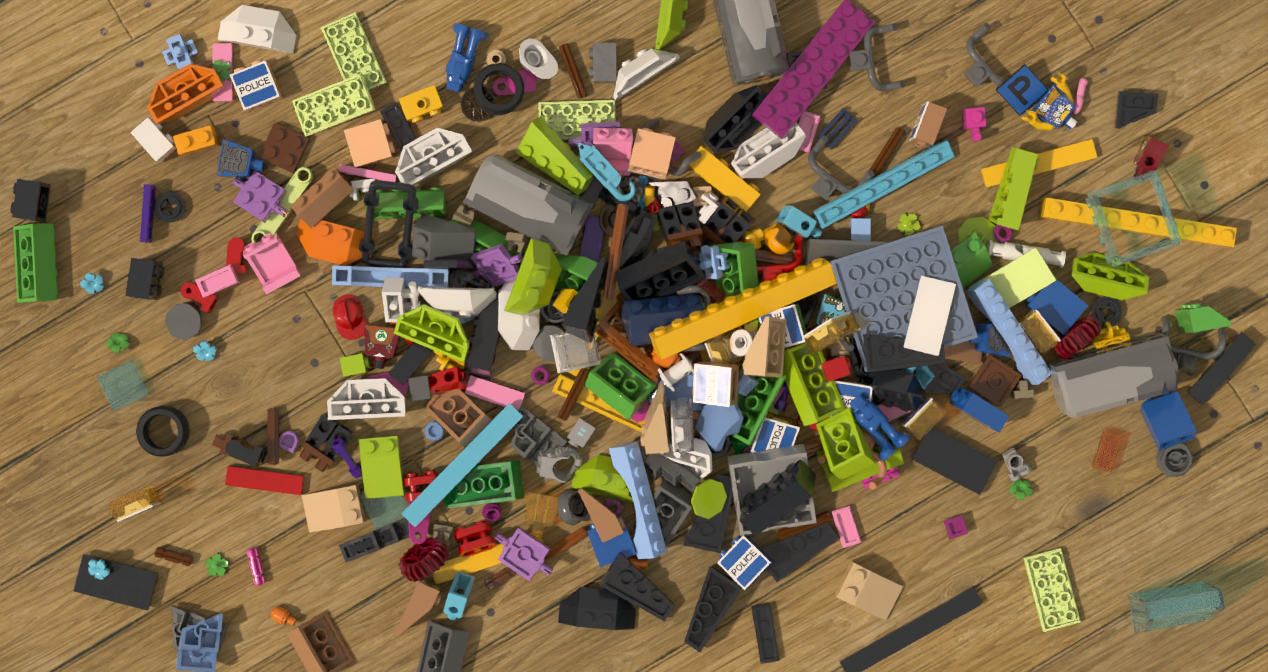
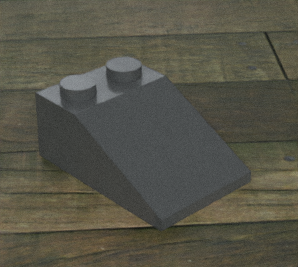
M423 213L413 226L412 256L423 260L472 261L471 257L475 253L476 230Z
M664 479L654 494L653 501L664 543L667 546L693 507L691 503L693 494L680 485L674 487Z

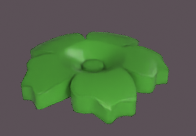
M214 60L212 69H215L221 82H224V78L229 80L231 78V71H228L231 68L229 62L221 63L220 60Z
M113 333L106 343L107 348H111L115 354H119L121 349H129L130 346L128 335L125 333L121 335L120 333Z
M1021 479L1012 481L1009 489L1010 494H1016L1015 497L1018 500H1024L1025 496H1032L1033 492L1029 481L1023 480L1022 482Z
M216 553L212 556V559L207 558L205 561L206 567L209 568L207 571L209 576L218 574L221 577L225 575L226 568L224 567L229 566L225 558L221 559V554Z

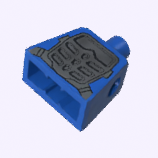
M223 139L217 176L250 178L252 170L263 171L264 160L255 159L254 150Z
M985 322L976 325L978 338L968 340L970 343H975L976 351L995 356L1012 357L1009 346L993 323Z

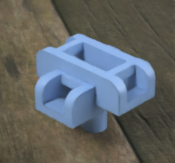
M181 34L166 39L169 49L162 51L168 66L176 64L178 70L188 64H193L191 57L199 53L192 39L184 42Z
M704 245L701 247L702 253H699L698 257L701 261L700 268L705 270L706 279L721 278L723 276L722 270L730 268L726 262L728 254L719 252L718 246L709 247Z

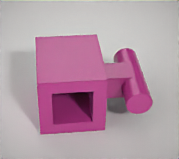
M985 107L964 109L962 111L963 129L971 130L970 140L975 143L981 139L980 129L986 127Z

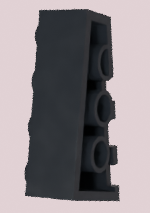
M499 296L480 312L479 317H475L473 328H476L475 335L470 337L469 346H472L471 352L467 353L464 363L467 365L468 375L491 379V366L494 364L496 357L495 349L500 339V332L498 331Z
M709 566L684 640L686 644L698 652L703 650L742 589L737 582L712 566Z

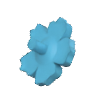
M88 272L80 282L81 287L85 288V291L89 294H93L94 291L99 292L104 288L102 284L103 276L100 274L95 276L94 273Z
M206 340L193 347L197 359L201 361L204 358L206 361L215 359L214 355L217 348L215 345L210 346V343Z
M93 559L89 561L88 571L91 575H95V578L103 580L110 574V569L105 568V561L101 559L98 562Z

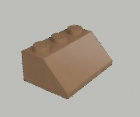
M333 167L301 197L296 199L291 207L312 228L354 189L338 169Z
M326 610L286 633L308 672H336L354 661Z

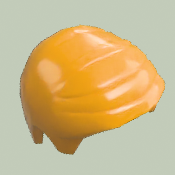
M776 222L767 229L765 244L771 251L776 254H786L792 250L794 242L790 244L792 236L780 223Z

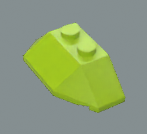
M661 0L656 50L664 49L680 36L681 31H685L686 19H682L683 12H687L688 0Z
M531 238L504 311L523 316L549 305L562 270L549 243Z
M1095 252L1076 257L1073 260L1072 277L1084 291L1119 300L1148 293L1149 276L1143 274L1130 261Z
M425 304L397 318L394 334L465 362L469 343L459 318Z
M598 454L580 466L574 473L571 489L579 490L583 488L590 494L634 503L629 488L622 476L614 468L611 457Z

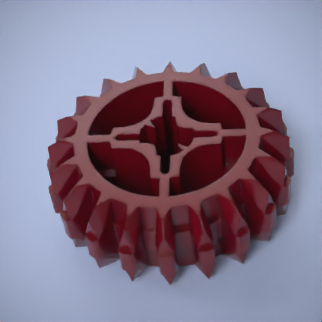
M1093 315L1084 317L1071 326L1064 335L1059 336L1060 342L1053 343L1056 353L1062 358L1072 356L1095 339L1102 331V326Z
M438 537L426 538L422 544H414L413 547L408 548V551L400 559L399 569L402 575L410 582L422 581L424 578H429L430 575L440 570L441 566L445 565L444 562L448 560L449 550L446 544Z

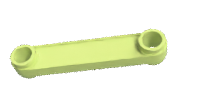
M299 168L284 188L287 192L282 198L280 206L288 210L286 216L282 217L277 212H274L265 223L261 221L252 235V242L257 243L256 238L259 234L265 236L278 231L292 211L291 205L303 195L313 180V172L309 168ZM303 171L309 173V177L305 181L300 179V174Z

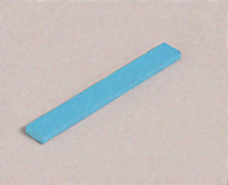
M945 139L814 210L813 213L820 228L824 229L954 158L955 155L948 140Z
M509 403L401 514L416 527L523 416Z

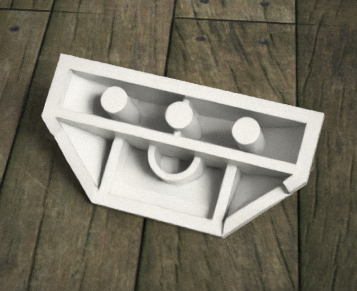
M241 5L221 21L218 41L294 54L297 35L279 11Z
M651 48L648 51L646 49L636 54L637 58L633 61L628 59L623 62L618 72L613 96L614 100H619L680 60L679 55Z
M796 122L783 139H780L766 127L739 146L731 165L741 178H763L794 158L806 135Z
M436 128L403 146L395 173L401 183L416 185L459 162L470 154L472 150L463 134Z
M515 280L504 283L499 290L498 331L508 344L510 350H529L539 332L540 309L523 316L504 311Z
M417 287V291L432 308L451 316L459 315L461 318L477 316L497 298V293L492 288Z
M386 378L346 380L332 397L327 400L328 420L406 416L405 397Z
M670 432L669 452L655 453L682 466L700 480L712 472V454L704 440L684 435V440L677 442V450L673 452L672 432Z

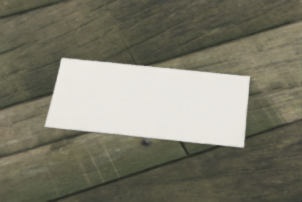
M921 276L904 348L939 356L956 284Z

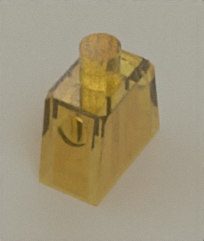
M531 492L525 493V523L533 524L532 536L542 538L544 527L552 528L558 513L559 497Z

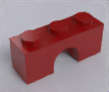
M841 355L826 359L825 362L820 363L826 382L850 375L849 370L852 369L849 358Z

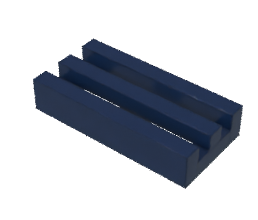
M844 108L817 136L820 139L843 114L845 118L827 136L829 141L849 119L851 122L831 144L828 141L825 144L830 149L857 122Z

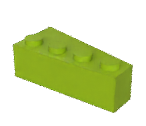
M542 116L531 122L516 153L575 194L579 195L587 190L595 175L579 159L580 156H576L571 151V147L557 136L558 133L545 123L546 120Z
M1011 147L989 217L991 222L1019 231L1029 188L1033 180V172L1039 161L1037 158L1038 154Z

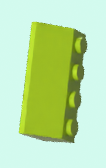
M817 338L784 350L783 375L786 376V384L804 426L817 423L845 410L834 380L826 382L820 364L826 360Z
M879 426L878 430L896 449L891 456L884 460L887 470L904 464L900 448L894 445L889 436ZM876 442L872 451L879 454L880 447ZM824 450L816 452L818 458L825 453ZM828 461L821 464L832 492L879 473V465L874 461L875 464L841 481L831 472Z

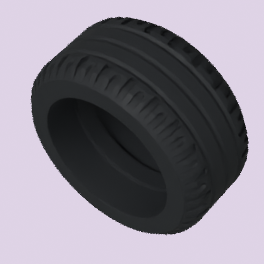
M504 63L490 64L484 67L476 76L473 88L474 97L477 104L485 112L498 116L506 115L513 112L520 105L524 96V82L520 73L512 66ZM503 74L514 82L515 95L509 103L495 105L484 97L482 87L484 81L489 76Z
M158 406L147 410L140 417L136 429V436L140 446L147 453L158 457L170 456L179 452L186 445L190 433L189 424L184 414L170 406ZM158 415L171 417L177 425V439L169 447H158L149 437V424Z

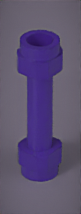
M786 381L783 384L785 389L774 409L784 412L788 404L786 401L789 394Z
M341 438L335 439L332 442L334 451L337 454H341L349 466L350 474L354 478L361 477L362 468L360 463H356L346 449L347 445Z

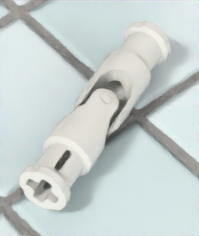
M989 240L987 251L989 256H1000L1002 259L1015 260L1036 246L1009 242L1003 244ZM1037 247L1047 264L1058 265L1061 268L1064 267L1066 251L1055 252L1050 251L1049 248Z

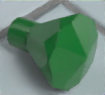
M735 437L731 438V444L735 450L734 455L742 454V451L748 444Z

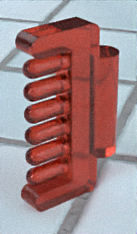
M705 278L698 282V286H703V289H706V292L713 296L714 300L716 299V303L725 301V294L710 279Z

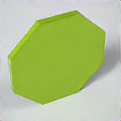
M983 216L966 219L958 230L959 243L969 235L976 233L987 248L989 240L998 242L993 235L995 225Z
M709 478L696 486L691 499L695 515L710 519L722 511L727 498L723 483Z

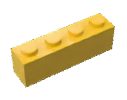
M700 146L697 151L702 156L691 163L689 168L725 198L726 196L730 197L740 206V210L743 208L747 212L760 196L758 193L759 188L751 182L748 185L736 170L733 172L728 168L730 165L725 160L715 158L713 156L715 153L709 147L703 148Z

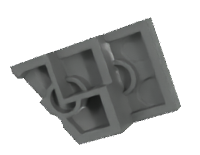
M521 405L519 411L523 417L516 423L511 447L521 456L539 466L538 455H540V451H545L548 454L549 451H554L558 447H566L569 442Z
M170 606V611L173 615V624L171 625L174 635L173 647L178 650L182 628L212 617L182 607ZM222 622L217 659L229 626L225 622Z

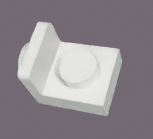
M375 179L351 181L354 190L350 193V198L353 197L354 201H360L359 190L362 193L368 192L370 183L375 181Z
M704 192L701 196L703 200L710 204L709 206L705 204L699 211L701 216L698 220L703 224L706 223L720 205L719 198L711 192L709 194Z

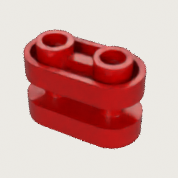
M437 470L425 471L426 475L418 476V472L406 474V478H403L404 486H410V492L405 493V500L414 501L423 492L418 491L417 485L428 483L430 485L440 473H437Z
M484 520L478 521L474 526L468 528L460 527L454 533L455 542L458 544L462 543L458 547L460 557H470L496 547L495 538L488 536L492 533L491 524Z

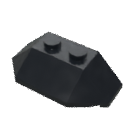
M755 85L734 93L707 120L702 140L713 153L736 150L762 124L752 116L767 97L759 86Z
M579 587L560 602L558 623L585 628L630 630L634 629L636 609L629 601L607 589Z

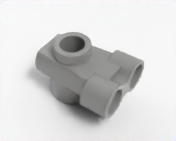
M1010 448L1002 453L1011 481H1016L1021 476L1031 472L1032 469L1028 462L1023 461V458L1017 453L1015 448Z

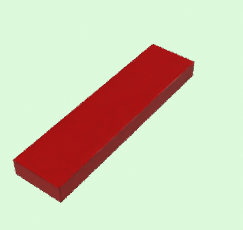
M227 466L225 485L302 495L304 476Z

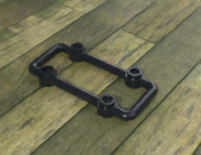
M382 180L372 181L369 185V191L364 195L363 201L365 206H367L364 238L359 243L362 260L368 265L403 268L407 265L408 258L412 256L413 245L410 243L413 215L419 206L416 189L408 183ZM377 188L408 191V195L403 200L406 216L403 241L398 245L400 261L370 257V253L375 248V242L372 239L374 210L379 205L380 196L376 192Z

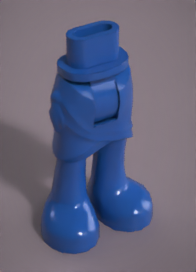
M454 23L453 30L456 33V41L451 58L446 65V80H448L446 89L460 93L462 85L466 84L465 82H467L472 72L477 47L480 41L487 40L489 33L472 28L464 56L462 51L471 28Z
M861 394L849 402V405L854 409L852 412L855 413V420L859 426L864 428L880 447L879 456L882 461L891 456L896 449L878 430L879 426L897 448L902 447L911 439L909 434L899 433L895 430L882 411L874 403L869 402V399L866 400Z

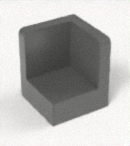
M429 375L408 378L411 401L431 398Z

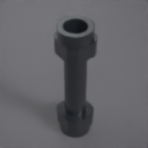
M606 188L600 190L598 197L606 203L612 202L615 205H628V214L637 217L640 214L641 207L636 203L619 201Z

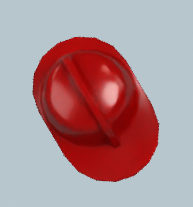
M353 295L339 297L333 305V317L336 328L343 338L356 340L362 337L364 334V324H367L363 306L360 300Z

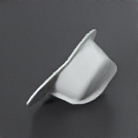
M527 39L520 44V63L525 70L532 72L542 79H550L556 75L558 71L557 61L540 41Z

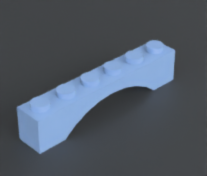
M332 266V285L383 287L385 278H404L405 288H409L410 282H416L417 287L450 288L449 269Z
M990 279L979 280L965 291L976 308L991 321L1002 335L1014 356L1018 371L1024 380H1027L1028 385H1039L1052 374Z
M638 441L621 443L609 448L613 466L626 482L634 502L636 533L633 542L638 559L656 558L667 553Z

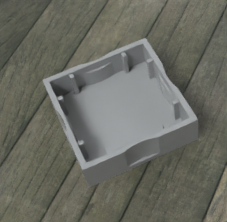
M804 444L727 456L740 536L752 534L739 521L744 497L750 492H755L762 483L769 482L775 474L786 470L787 466L791 463H796L801 459L808 466ZM813 497L762 532L778 527H795L816 523Z

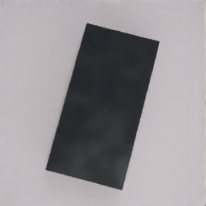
M928 426L912 457L913 461L978 495L983 491L998 462L931 426Z
M83 554L74 592L148 611L159 573ZM91 559L97 562L100 559L105 561V568L110 569V574L103 580L95 578V575H91L88 571L89 561Z

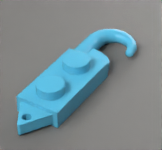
M578 142L579 159L619 201H629L632 199L636 192L633 182L629 183L631 187L630 193L627 195L622 194L616 188L621 181L619 172L594 145L590 146Z

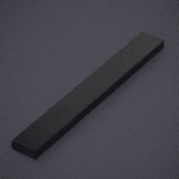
M970 587L839 662L845 672H862L982 605V602L975 589Z

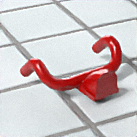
M801 235L795 236L794 262L757 266V274L763 273V282L776 279L782 272L792 271L801 265L803 261V237ZM740 239V240L737 241V242H744V243H745V241H744L743 239Z

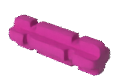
M894 467L887 470L883 482L890 480L891 477H898V468ZM877 475L862 480L866 489H869V484Z
M248 549L246 552L248 558H250L249 565L252 576L254 575L255 577L253 578L254 585H262L266 581L265 577L262 576L263 569L260 558H258V549Z

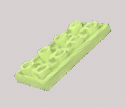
M356 12L321 27L343 80L362 73L369 91L387 83Z
M362 73L292 101L305 137L376 110Z
M615 100L538 102L539 117L542 116L546 120L545 123L558 133L557 136L561 140L580 138L582 123L616 122Z
M1037 247L981 279H990L1008 308L1057 280Z
M1056 548L1023 557L1042 631L1046 632L1080 623L1062 549Z

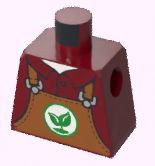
M1145 135L1133 161V164L1138 166L1133 177L1144 181L1148 171L1155 173L1169 145ZM1149 157L1150 161L1145 164V159Z
M364 324L366 356H374L373 368L384 369L386 358H395L401 336L394 334L395 328Z

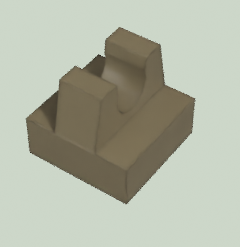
M462 202L454 213L452 220L470 228L478 212L474 208L467 207Z
M507 232L505 238L508 241L507 251L514 253L516 247H518L517 252L525 254L531 239L525 234Z
M1027 380L1018 381L1017 390L1011 391L1012 398L1014 399L1034 398V390H1028Z
M435 523L432 537H438L446 546H450L454 526Z

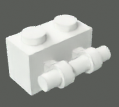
M385 278L382 289L385 322H397V318L400 315L421 306L420 301H418L419 292L417 291L416 282H410L409 288L405 289L404 278Z

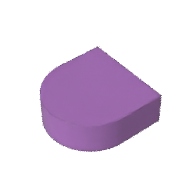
M293 431L284 432L279 438V447L294 454L300 442L298 434Z

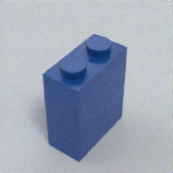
M1058 280L1026 299L1028 303L1025 305L1029 310H1038L1048 325L1059 335H1064L1088 307L1084 301Z
M960 387L950 397L949 404L998 433L1009 418L1007 414L974 393Z
M1178 391L1174 393L1167 392L1157 399H1147L1141 404L1140 412L1159 451L1195 439L1197 430Z

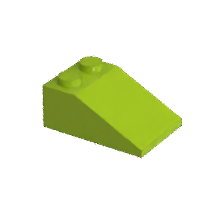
M850 407L816 424L830 470L841 481L875 464L870 447Z
M398 436L359 439L365 499L404 496L400 438Z

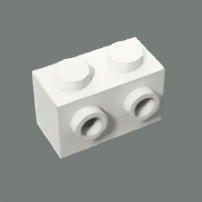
M146 118L131 134L156 162L161 163L177 149L174 145L175 141L169 133L165 134L161 130L163 128L161 124L157 125L154 120Z

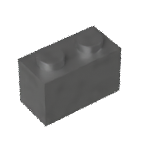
M593 43V48H589V58L593 59V67L589 69L590 79H593L594 83H616V43Z

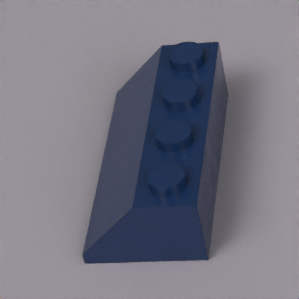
M699 293L624 301L621 317L630 345L652 344L649 333L653 332L655 328L670 325L672 321L686 318L694 311L704 310Z

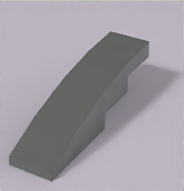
M640 448L645 470L654 480L662 476L674 487L681 483L694 493L696 486L701 481L698 477L673 461L655 453L646 454V451Z

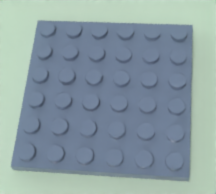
M943 225L830 261L846 313L852 312L848 319L865 372H867L863 334L906 339L921 276L956 284L942 340L944 348L978 338Z

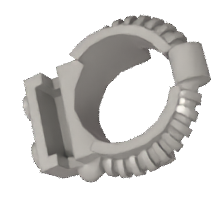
M558 447L554 451H549L548 454L545 451H540V455H538L539 466H537L536 470L540 477H545L547 480L552 478L558 482L565 483L567 478L574 475V472L578 470V466H582L583 457L580 456L576 449L571 447ZM570 455L575 459V463L569 469L560 471L553 468V465L558 460L570 459Z

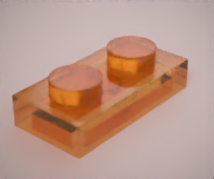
M1103 431L1091 467L1111 473L1123 437Z

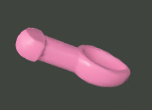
M1081 78L1078 83L1077 94L1073 102L1075 108L1072 110V113L1075 115L1080 112L1083 105L1085 89L1088 83L1085 78Z

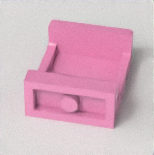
M594 128L593 145L620 175H630L631 171H628L633 144L632 129Z
M277 232L263 236L262 240L256 244L252 242L245 246L243 256L253 268L266 294L300 277L299 268Z

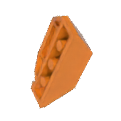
M188 64L156 83L147 109L157 125L175 120L212 100L224 85L215 69Z
M300 218L296 234L309 257L343 266H348L362 258L359 243L364 238V231L320 220L310 228ZM372 234L373 240L375 239V234Z

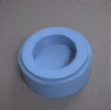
M436 421L430 422L425 427V435L429 440H439L444 435V427Z

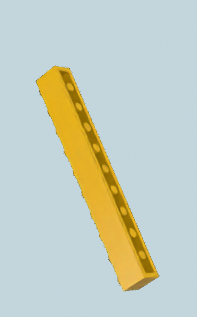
M1052 198L1042 199L1039 218L1224 248L1234 247L1237 228Z
M824 258L814 259L812 263L806 266H798L790 273H782L776 279L764 281L755 288L745 289L737 296H729L723 302L710 304L702 311H694L686 318L672 321L670 325L655 328L653 332L649 333L656 355L663 360L837 284L831 263Z

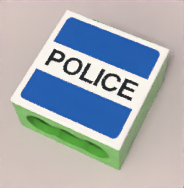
M799 303L777 309L757 319L759 328L766 316L787 319L785 347L809 341V338L803 337L807 334Z

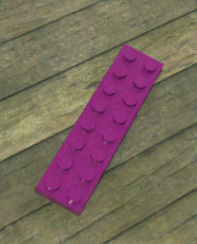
M844 0L791 65L790 73L786 72L752 116L780 139H783L850 55L849 52L854 50L866 32L874 25L875 21L849 0Z

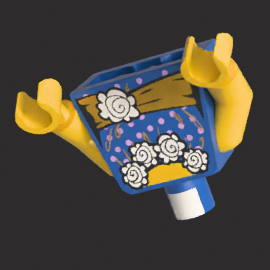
M1057 72L1059 75L1058 79L1051 77V81L1056 83V85L1053 84L1049 87L1048 91L1032 110L1026 109L1028 117L1022 116V120L1029 122L1038 130H1056L1061 124H1064L1071 130L1078 122L1070 115L1075 108L1073 105L1074 100L1065 82L1066 77L1060 72Z

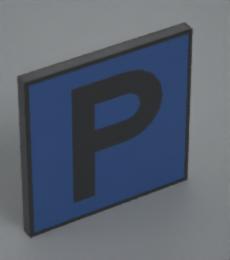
M1024 63L995 90L1020 116L1048 91V88Z

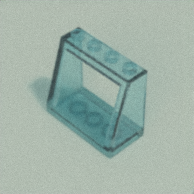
M1158 169L1087 193L1088 198H1085L1089 209H1093L1095 216H1092L1095 228L1099 227L1101 234L1098 237L1101 245L1106 247L1107 253H1104L1108 264H1112V267L1183 243ZM1151 180L1171 239L1119 256L1099 198Z
M1204 581L1128 594L1135 633L1212 620L1225 609L1222 589Z

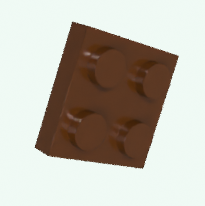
M274 123L258 158L294 174L310 139Z
M988 354L968 387L997 406L1002 407L1022 375Z

